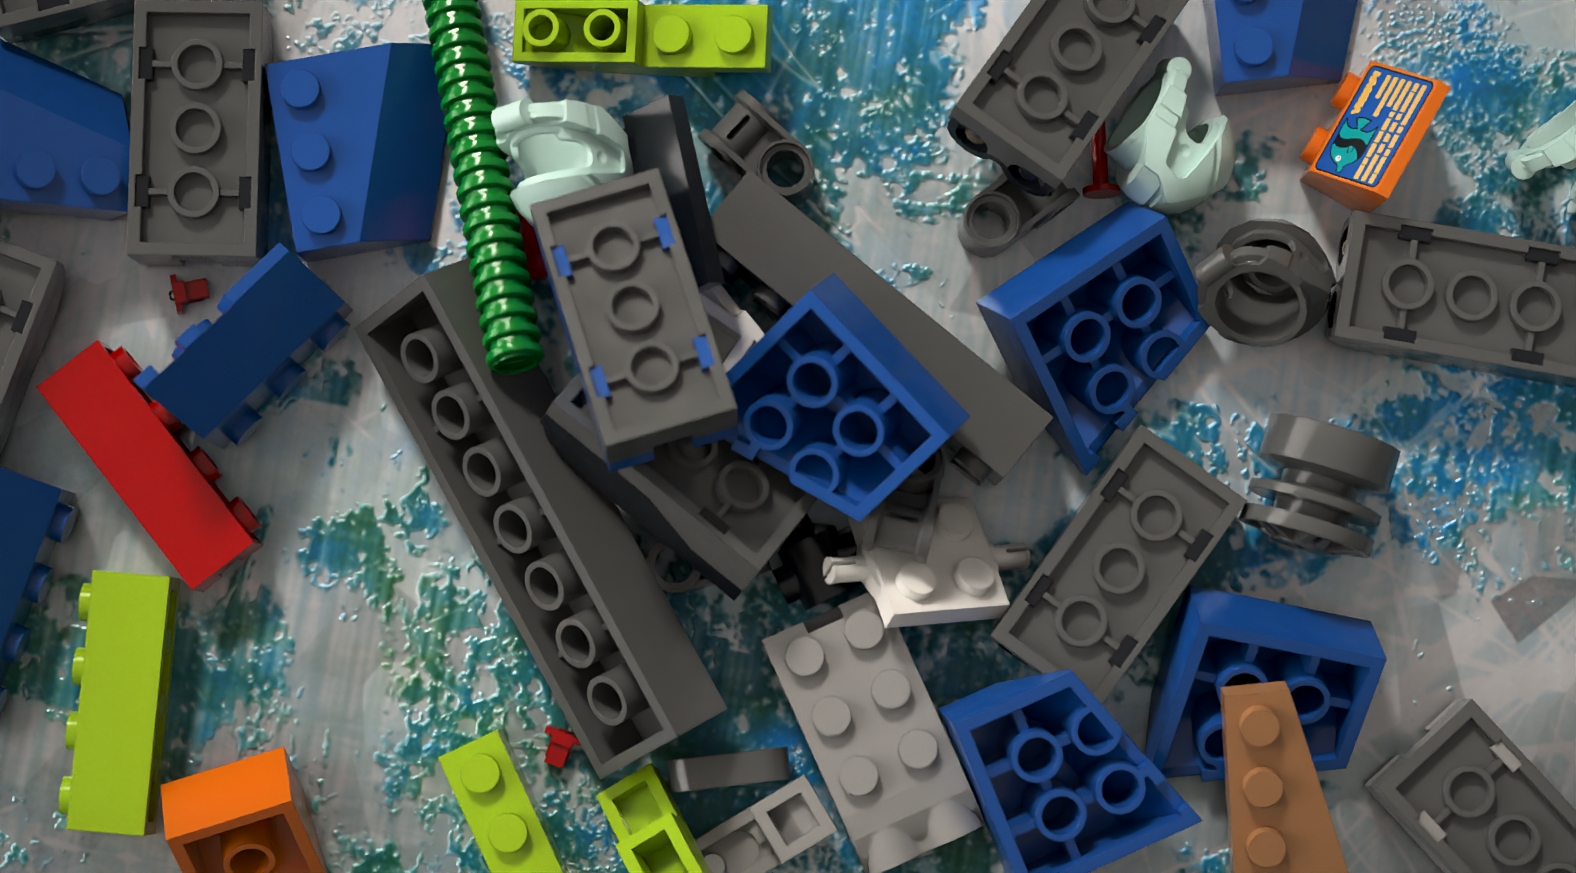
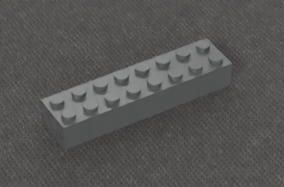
M466 258L423 274L355 327L354 330L601 780L728 708L616 504L585 480L562 458L551 443L544 425L540 423L557 396L539 364L531 370L517 374H501L488 369L485 360L488 351L484 349L482 343L485 333L480 329L479 319L481 314L478 313L475 303L478 296L475 295L472 286L475 278L472 277L469 270V264L472 259Z

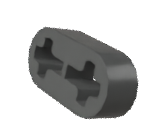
M788 746L666 760L670 793L791 778Z

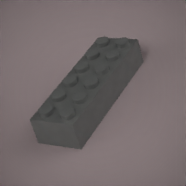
M748 170L710 216L724 280L733 285L740 277L754 289L752 294L755 298L752 301L776 322L810 289L832 273H835L971 416L943 444L955 453L950 463L974 484L980 486L987 479L996 486L1004 479L1054 418L751 170Z

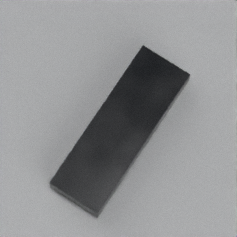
M666 95L622 117L628 137L634 173L638 174L656 168L659 169L699 293H702L725 283L684 96Z

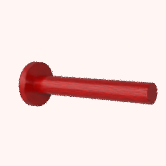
M1105 121L1091 139L1093 184L1082 189L1083 197L1089 199H1105L1121 194L1120 187L1117 184L1109 183L1107 154L1103 149L1106 143Z

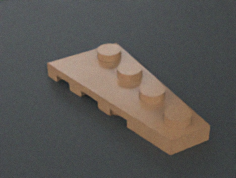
M1276 681L1220 687L1230 872L1349 873L1286 682Z

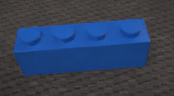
M0 466V714L8 694V690L1 687L10 662L17 664L21 660L30 639L31 629L24 626L33 602L40 604L44 600L53 580L54 568L48 566L56 542L63 544L68 539L77 516V508L71 506L75 493Z

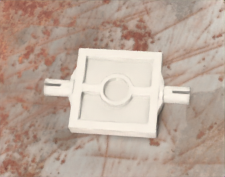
M971 497L937 499L936 506H939L926 564L916 562L914 554L880 546H875L871 551L861 549L869 518L868 514L860 522L850 516L848 517L857 544L856 556L826 557L823 561L822 569L823 576H827L825 582L828 585L861 581L876 600L885 628L999 619L1003 616L1010 603L998 571L1026 570L1030 564V551H1026L1028 546L1024 542L1007 545L991 544L983 532Z

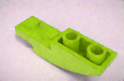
M516 0L512 62L521 65L576 71L657 76L715 77V72L771 73L774 10L769 5L643 4L640 0Z
M649 763L596 795L619 841L615 846L629 873H712L656 766Z

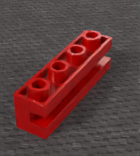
M96 340L36 388L191 590L204 592L223 577L221 573L237 560L244 561L263 546L254 534V531L261 527V523L239 496H236L231 501L227 499L215 483L223 475L214 461L200 446L190 451L176 433L184 424L155 399L152 401L146 392L133 381L143 370L132 355L122 345L113 351L110 346Z

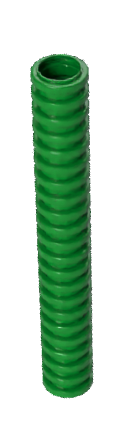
M422 0L423 7L427 11L425 21L428 28H430L428 38L433 46L431 55L436 63L434 72L437 80H439L437 89L442 98L440 106L443 115H445L443 121L444 128L449 133L446 140L449 150L452 151L450 162L455 169L453 179L458 187L456 196L459 204H461L459 213L462 222L465 223L462 230L465 240L468 241L466 253L472 259L469 264V270L472 277L475 278L472 286L475 295L478 296L475 303L478 313L481 314L479 326L481 331L485 333L482 343L484 349L488 351L485 357L488 369L501 374L526 372L540 364L545 357L542 345L538 344L542 336L539 327L535 325L538 321L536 309L532 307L535 298L532 290L529 289L531 277L529 272L525 270L528 260L526 254L522 252L525 244L522 235L519 233L521 222L516 215L518 210L509 197L511 191L514 190L512 180L509 179L511 168L506 161L508 155L497 146L495 128L491 121V114L497 107L498 98L493 90L495 81L492 73H490L492 65L487 55L489 50L486 39L483 38L485 27L481 21L482 11L477 3L478 0Z

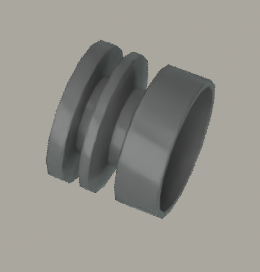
M1272 413L1269 415L1258 456L1271 465L1283 470L1281 480L1263 477L1250 479L1248 489L1259 496L1274 501L1273 507L1246 502L1241 509L1238 520L1261 530L1270 536V539L1305 552L1327 557L1348 555L1368 558L1370 557L1374 541L1347 528L1349 523L1366 527H1378L1381 516L1367 506L1355 502L1358 492L1371 494L1388 493L1401 451L1379 439L1337 425L1301 416Z

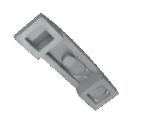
M806 774L699 836L695 841L712 873H766L838 831V828Z

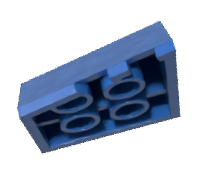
M1203 0L1214 96L1340 83L1358 0Z
M0 39V210L108 221L128 213L130 133L122 94Z
M387 43L265 64L295 251L306 263L431 241L447 133L443 123L445 115H443L440 106L442 98L437 89L439 80H437L434 72L436 63L431 55L433 47L431 44Z
M1127 201L976 302L1017 388L1054 417L1045 427L1046 431L1080 473L1086 476L1101 459L1096 453L1116 429L1124 431L1136 417L1138 412L1134 407L1157 379L1166 380L1210 327L1197 310L1199 304L1197 295L1198 285L1167 217L1130 201Z
M280 242L223 295L217 305V310L222 315L212 323L210 320L205 319L196 326L192 324L175 340L177 347L172 353L174 360L162 372L158 373L149 365L133 380L141 389L201 439L222 449H225L231 441L236 446L244 443L262 423L263 417L258 412L275 394L280 399H283L291 393L307 373L302 367L304 362L318 347L323 352L331 349L350 327V323L345 318L353 309Z
M832 273L810 289L726 373L737 406L738 435L725 439L733 444L731 449L751 461L758 458L790 476V483L859 522L971 417L835 273Z
M1188 585L1151 692L1145 756L1151 760L1165 778L1200 775L1202 782L1225 780L1220 687L1285 681L1290 690L1315 770L1346 769L1387 660L1371 621Z
M1071 669L998 682L938 709L1005 873H1089L1203 821Z

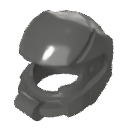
M1254 219L1229 229L1217 244V249L1194 267L1195 275L1199 280L1197 289L1199 304L1197 310L1209 326L1218 331V334L1224 339L1254 347L1280 345L1298 338L1311 330L1327 311L1331 298V288L1337 284L1332 266L1316 239L1306 230L1284 219ZM1246 281L1272 295L1258 293Z

